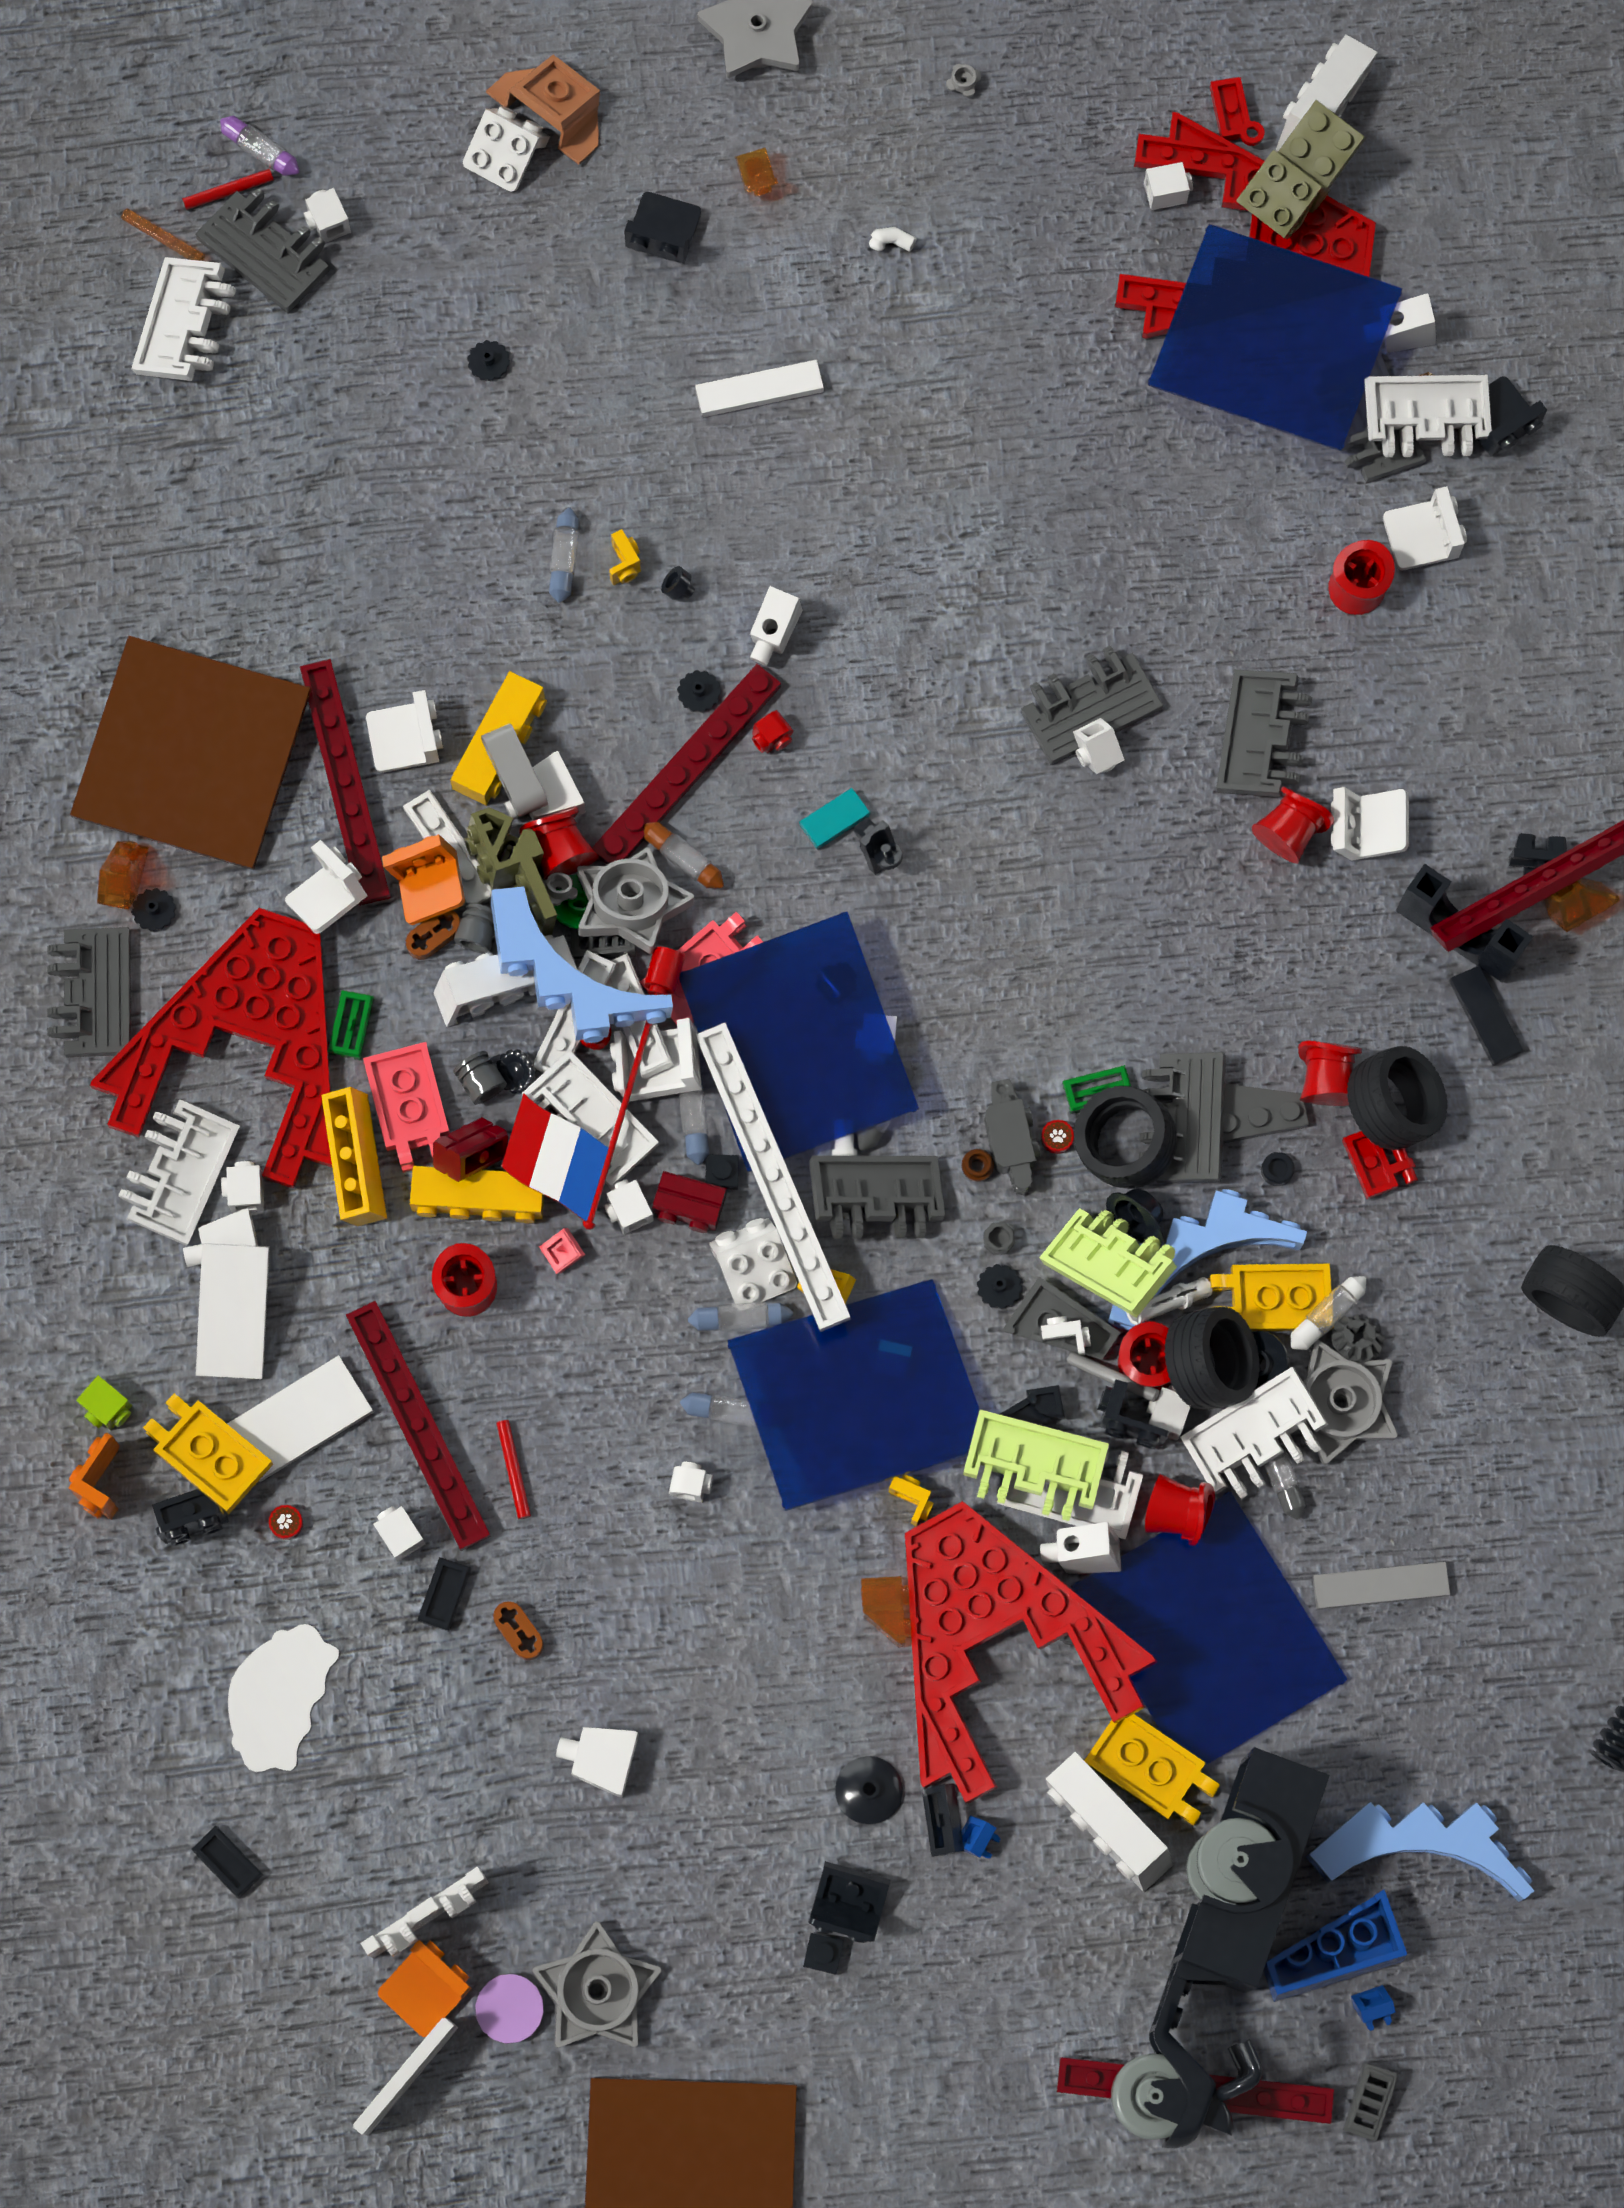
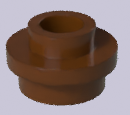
M971 1150L963 1157L961 1164L962 1172L971 1181H984L993 1173V1158L985 1150ZM979 1161L983 1164L984 1168L981 1171H975L971 1166L972 1163Z

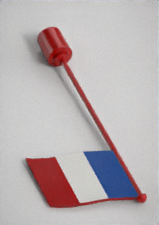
M655 947L643 984L649 989L648 993L650 995H673L675 993L685 960L684 954L667 947ZM647 1020L609 1147L602 1144L581 1127L544 1110L523 1093L501 1165L510 1176L521 1184L561 1203L584 1220L583 1226L587 1230L595 1227L593 1223L651 1029L652 1024L647 1023Z

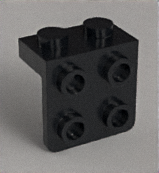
M652 192L643 193L634 220L627 221L624 230L625 247L684 264L701 217V208L694 204Z
M1505 376L1499 377L1488 385L1492 432L1489 433L1487 439H1477L1490 457L1501 450L1506 451L1510 449L1525 434L1531 435L1540 429L1544 424L1542 421L1547 412L1546 407L1540 400L1529 406L1511 381ZM1472 426V433L1475 436L1474 426Z
M1116 1379L1112 1387L1106 1386L1097 1410L1103 1411L1098 1427L1104 1428V1433L1111 1437L1123 1439L1124 1435L1136 1438V1444L1146 1448L1155 1449L1156 1445L1162 1446L1168 1438L1169 1431L1119 1415L1129 1383Z
M199 1489L152 1504L159 1526L155 1529L157 1536L165 1544L171 1542L172 1546L184 1544L191 1540L190 1535L202 1531L204 1535L218 1532L223 1529L222 1524L229 1522L226 1512Z
M825 1861L808 1921L809 1924L823 1933L837 1932L847 1935L849 1939L855 1942H874L891 1880Z

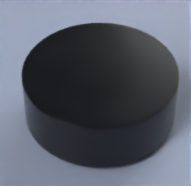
M1282 1152L1269 1154L1261 1165L1263 1179L1272 1186L1287 1184L1295 1170L1292 1159Z

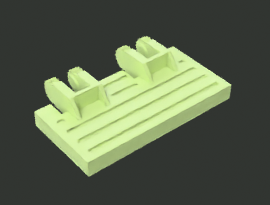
M1079 1208L1039 1257L1040 1260L1049 1268L1137 1318L1177 1268L1173 1262V1258L1176 1255L1175 1248L1168 1244L1161 1247L1160 1240L1154 1236L1148 1237L1140 1246L1134 1238L1126 1234L1129 1229V1224L1126 1220L1118 1218V1220L1116 1219L1113 1222L1114 1214L1108 1210L1101 1211L1099 1216L1093 1220L1089 1213Z
M980 1410L963 1475L976 1479L980 1465L985 1466L977 1497L984 1499L988 1493L991 1471L1003 1474L1002 1485L999 1487L997 1502L1005 1504L1012 1473L1017 1474L1014 1489L1035 1495H1042L1044 1484L1047 1482L1049 1486L1042 1514L1049 1516L1050 1512H1052L1056 1489L1068 1492L1066 1504L1063 1506L1062 1520L1069 1521L1077 1491L1082 1492L1078 1506L1093 1509L1109 1443Z

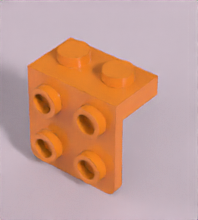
M439 834L428 836L418 843L398 848L394 852L382 856L383 867L399 881L406 922L410 925H415L463 906L465 903L457 852Z
M107 1432L102 1438L98 1436L93 1441L88 1450L89 1458L83 1466L79 1464L74 1469L69 1478L71 1484L68 1487L80 1500L78 1504L84 1507L83 1509L99 1520L102 1515L112 1520L119 1509L108 1496L94 1488L120 1448L115 1438Z
M418 1940L410 1949L412 1953L379 1988L378 1996L420 2036L427 2037L442 2018H446L472 1988L466 1983L470 1976L456 1963L450 1968L441 1960L445 1953L431 1940L426 1945L421 1940Z

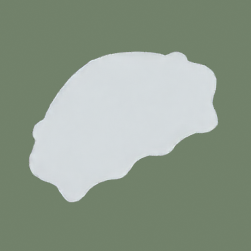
M303 1624L289 1631H276L271 1640L261 1645L243 1661L231 1679L228 1694L229 1719L234 1734L231 1743L235 1750L240 1751L244 1764L249 1770L260 1772L276 1767L281 1770L291 1771L297 1764L299 1743L311 1728V1708L324 1695L326 1674L339 1657V1650L325 1643L319 1632L311 1625Z

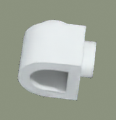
M682 1462L681 1466L674 1467L669 1494L680 1499L702 1503L704 1494H710L713 1475L706 1474V1470H701V1465Z

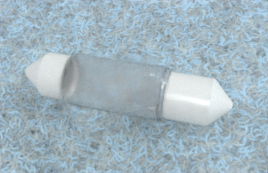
M1349 1277L1325 1297L1291 1333V1348L1308 1350L1321 1336L1329 1332L1365 1294L1366 1277Z

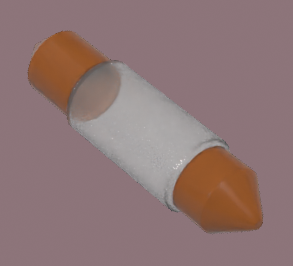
M660 822L644 824V839L690 878L698 881L706 888L724 887L721 871L676 833H672Z

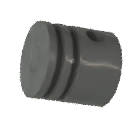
M468 903L465 907L466 911L463 913L464 918H461L456 931L454 942L473 952L481 954L490 953L496 938L492 909L481 904Z
M480 1051L469 1056L453 1070L474 1105L484 1103L495 1097L507 1085L495 1064H492L493 1062L488 1057L486 1051Z

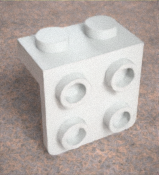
M500 106L499 109H485L463 159V165L465 168L510 192L516 191L535 149L545 148L550 136L542 132L543 127L530 120L523 122L515 118L517 113L507 107Z
M1447 486L1435 489L1431 501L1389 510L1384 513L1383 522L1396 566L1399 570H1408L1459 558L1463 546L1467 542V536L1464 526L1458 524L1456 517L1458 514L1457 501L1454 496L1450 497Z
M425 690L412 692L413 704L367 713V727L375 768L378 772L384 773L439 762L437 749L443 748L440 730H433L431 719H437L434 700L427 701Z
M1346 787L1333 789L1331 813L1334 817V823L1331 833V844L1334 851L1353 861L1404 852L1408 849L1409 794L1405 790L1398 789L1359 796Z
M321 840L313 845L311 849L323 868L285 898L287 905L316 934L324 931L367 897L366 892L358 881L362 876L352 863L345 865L346 860L335 846L329 849Z
M769 1218L752 1220L746 1224L745 1228L736 1232H723L714 1241L709 1242L711 1251L721 1267L733 1301L739 1310H745L796 1287L797 1281L779 1233Z

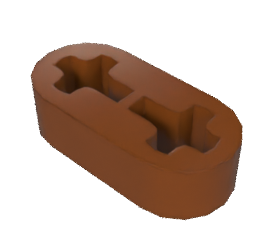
M451 910L423 921L414 928L406 938V948L410 956L414 959L425 960L451 942L460 923L457 913ZM444 918L447 922L451 919L453 920L451 923L452 930L448 931L446 928H443L435 933L441 927V919ZM430 935L432 936L426 941L427 948L425 950H422L420 947L413 949L416 946L414 942L416 938L423 941Z
M511 1601L499 1604L495 1608L493 1618L501 1634L521 1659L533 1660L537 1658L543 1650V1640L539 1632L518 1604ZM507 1609L509 1612L516 1611L518 1613L514 1617L519 1626L516 1630L508 1622L500 1623L503 1619L501 1613L503 1610ZM522 1631L529 1640L534 1637L537 1639L534 1643L535 1650L531 1653L527 1649L523 1651L519 1649L523 1644L518 1634Z

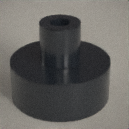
M680 566L674 567L663 580L661 586L662 593L672 600H676L682 595L690 598L695 590L690 585L691 574Z

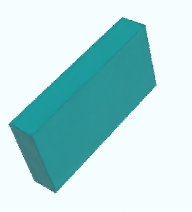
M850 788L799 821V825L818 850L869 817L870 812L854 789Z

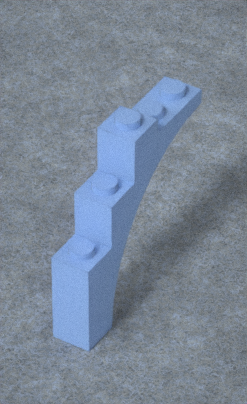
M524 886L492 890L491 908L500 974L508 973L510 976H522L527 974L528 971H533L538 1007L546 1006L547 1009L555 1010L565 1007L566 1004L571 1005L575 1040H584L586 1043L599 1042L604 1037H608L610 1024H614L616 1027H627L636 1021L647 1020V1023L656 1024L664 1022L666 1018H671L673 1010L671 995H643L620 991L594 981L566 962L555 952L540 932L530 911Z
M1223 1189L1222 1192L1216 1191L1212 1198L1204 1227L1199 1225V1221L1190 1217L1181 1216L1180 1219L1173 1218L1165 1244L1175 1248L1176 1255L1173 1258V1262L1177 1268L1154 1296L1159 1295L1180 1272L1202 1258L1222 1250L1247 1245H1275L1300 1250L1304 1244L1307 1231L1301 1230V1226L1295 1222L1283 1220L1281 1223L1269 1220V1216L1262 1212L1250 1211V1214L1245 1213L1247 1200L1241 1198L1240 1193L1229 1189ZM1112 1305L1107 1323L1114 1328L1128 1332L1135 1325L1129 1321L1127 1312Z
M1370 1802L1306 1856L1327 1883L1333 1881L1351 1867L1375 1857L1394 1853L1425 1852L1451 1857L1479 1869L1499 1882L1518 1902L1525 1900L1534 1892L1529 1885L1532 1883L1529 1875L1519 1866L1515 1869L1507 1859L1510 1855L1506 1848L1498 1840L1492 1842L1489 1838L1499 1829L1495 1824L1497 1818L1487 1806L1483 1805L1480 1807L1477 1802L1467 1808L1447 1827H1444L1442 1824L1444 1818L1433 1805L1427 1807L1424 1802L1419 1804L1392 1827L1388 1823L1392 1819L1385 1809L1379 1804L1374 1806Z

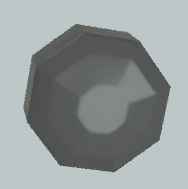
M1005 1222L991 1223L983 1233L984 1247L993 1255L1007 1254L1015 1244L1014 1230Z

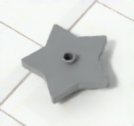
M727 0L699 11L697 17L699 23L723 44L727 78L734 77L751 68H765L768 66L798 71L799 57L795 34L811 11L812 0Z
M648 847L630 859L617 860L606 866H578L577 877L589 900L579 924V936L582 937L619 935L645 952L653 954L662 924L694 905V895L666 880L664 874L658 869L652 851Z
M1320 1340L1313 1344L1306 1379L1303 1383L1329 1425L1316 1432L1307 1420L1306 1422L1322 1448L1318 1451V1455L1323 1465H1327L1355 1440H1394L1397 1437L1396 1429L1382 1401L1392 1365L1390 1359L1353 1362L1347 1360ZM1338 1397L1342 1398L1345 1401V1407H1338L1333 1400Z
M595 1922L572 1956L532 1968V1974L556 2004L554 2042L556 2048L594 2034L635 2048L638 2046L637 2002L660 1974L661 1967L621 1956L599 1922ZM596 1984L602 1988L600 1997L593 1998L589 1994V1989L592 1985Z

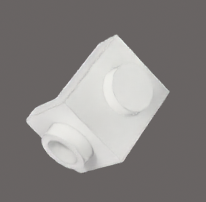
M1066 1316L1047 1319L1048 1325L1041 1326L1044 1341L1076 1336L1079 1355H1085V1347L1091 1346L1088 1327H1082L1080 1320L1067 1322Z

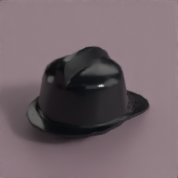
M1132 1189L1124 1194L1117 1192L1107 1197L1106 1208L1114 1214L1113 1222L1116 1219L1118 1220V1218H1122L1129 1224L1128 1235L1134 1237L1140 1243H1144L1148 1237L1154 1236L1160 1240V1246H1163L1164 1238L1159 1226L1163 1219V1208L1150 1193L1142 1189Z

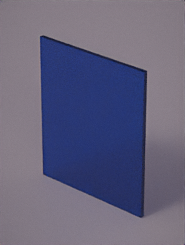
M1209 224L1205 230L1206 233L1153 372L1148 379V386L1342 451L1365 390L1364 379L1369 377L1398 300L1402 296V288Z
M848 911L680 973L679 980L698 1033L726 1023L783 1159L919 1110ZM726 1110L747 1172H752L750 1164L747 1160V1157L744 1153L739 1138L736 1134V1131Z
M933 1279L847 1304L846 1308L851 1320L820 1332L814 1316L810 1315L727 1340V1346L731 1351L782 1501V1507L785 1511L968 1456L980 1408Z
M1232 1492L1225 1493L1221 1498L1215 1500L1213 1512L1195 1546L1188 1544L1190 1540L1181 1539L1182 1534L1162 1532L1121 1557L1120 1572L1093 1573L1087 1578L1077 1581L1072 1586L1080 1597L1156 1658V1664L1130 1678L1160 1732L1206 1763L1205 1766L1336 1686L1343 1685L1348 1680Z

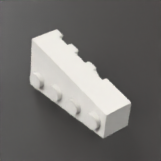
M1345 35L1339 44L1333 43L1325 57L1327 60L1325 64L1320 62L1312 74V82H1305L1300 89L1297 103L1291 101L1283 115L1286 123L1276 151H1279L1315 100H1318L1341 117L1348 102H1351L1370 73L1377 51L1348 35Z
M552 935L544 936L555 952L577 970L564 935L553 938ZM485 953L478 956L473 962L463 964L462 961H458L446 966L433 993L446 1027L458 1024L456 1018L470 1012L474 1018L484 1014V1010L492 1007L496 1002L506 1006L524 996L523 992L528 991L531 996L536 995L533 971H528L527 974L522 976H510L508 973L500 974L498 954Z
M1076 1752L1046 1778L1050 1789L1047 1792L1049 1797L1060 1808L1063 1805L1068 1808L1072 1813L1070 1818L1083 1832L1087 1829L1095 1838L1093 1843L1105 1856L1109 1854L1117 1863L1116 1867L1128 1880L1132 1879L1143 1892L1173 1866L1169 1850L1165 1844Z

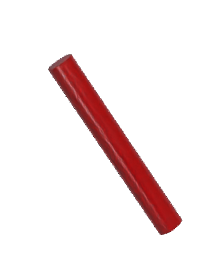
M269 168L182 198L186 210L230 196L236 191L241 192L274 179Z
M509 1420L499 1421L496 1425L518 1519L529 1518L531 1514Z

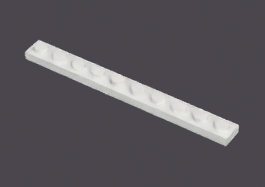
M726 1023L696 1034L697 1042L820 1332L851 1320Z

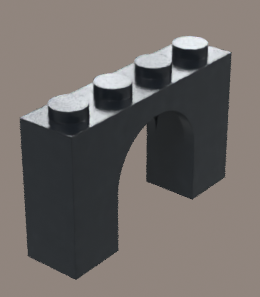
M1424 864L1407 887L1396 912L1432 935L1430 927L1459 912L1449 901L1446 894L1452 881L1427 864ZM1506 918L1499 929H1490L1453 950L1476 966L1479 965L1482 970L1503 983L1534 936Z

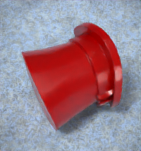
M1361 540L1348 545L1338 554L1328 583V591L1332 602L1339 610L1352 615H1362L1371 612L1381 604L1395 573L1394 560L1390 551L1377 541Z
M1283 786L1281 792L1284 797L1281 799L1280 804L1267 816L1252 826V832L1269 850L1291 863L1298 864L1313 835L1326 832L1333 825L1334 817L1322 805Z
M578 807L530 821L519 829L520 835L524 829L529 828L537 836L544 852L541 864L544 880H547L553 873H564L566 875L576 873L578 866H590L598 858V854L588 844L576 826L577 822L574 818L579 813Z
M1319 1041L1301 1042L1298 1045V1054L1306 1063L1307 1070L1300 1101L1326 1106H1349L1347 1096L1348 1079L1354 1069L1355 1055L1361 1054L1362 1048Z
M458 1243L446 1248L436 1259L432 1270V1285L436 1295L449 1311L459 1316L471 1317L484 1312L490 1307L497 1293V1280L493 1263L482 1249L472 1244Z
M1151 1321L1132 1327L1126 1333L1120 1345L1118 1356L1119 1372L1126 1375L1134 1383L1145 1387H1153L1159 1390V1392L1162 1387L1168 1388L1171 1380L1165 1363V1340L1169 1328L1161 1323Z
M1160 1473L1147 1507L1145 1518L1146 1533L1182 1534L1181 1539L1190 1540L1188 1544L1195 1546L1214 1509L1215 1491L1210 1483L1201 1482L1199 1488H1191Z

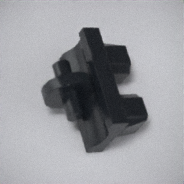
M867 817L854 828L855 835L860 839V849L864 853L869 870L875 875L880 872L881 868L891 870L900 865L903 859L902 850L895 844L890 827L886 822L882 820L876 825Z
M1520 833L1516 839L1515 847L1509 856V866L1524 867L1523 875L1567 852L1566 838L1561 836L1548 837L1546 850L1535 849V835Z

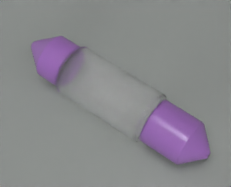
M234 115L220 120L222 134L234 141L238 147L272 170H276L283 176L299 173L296 158L251 125L248 126Z

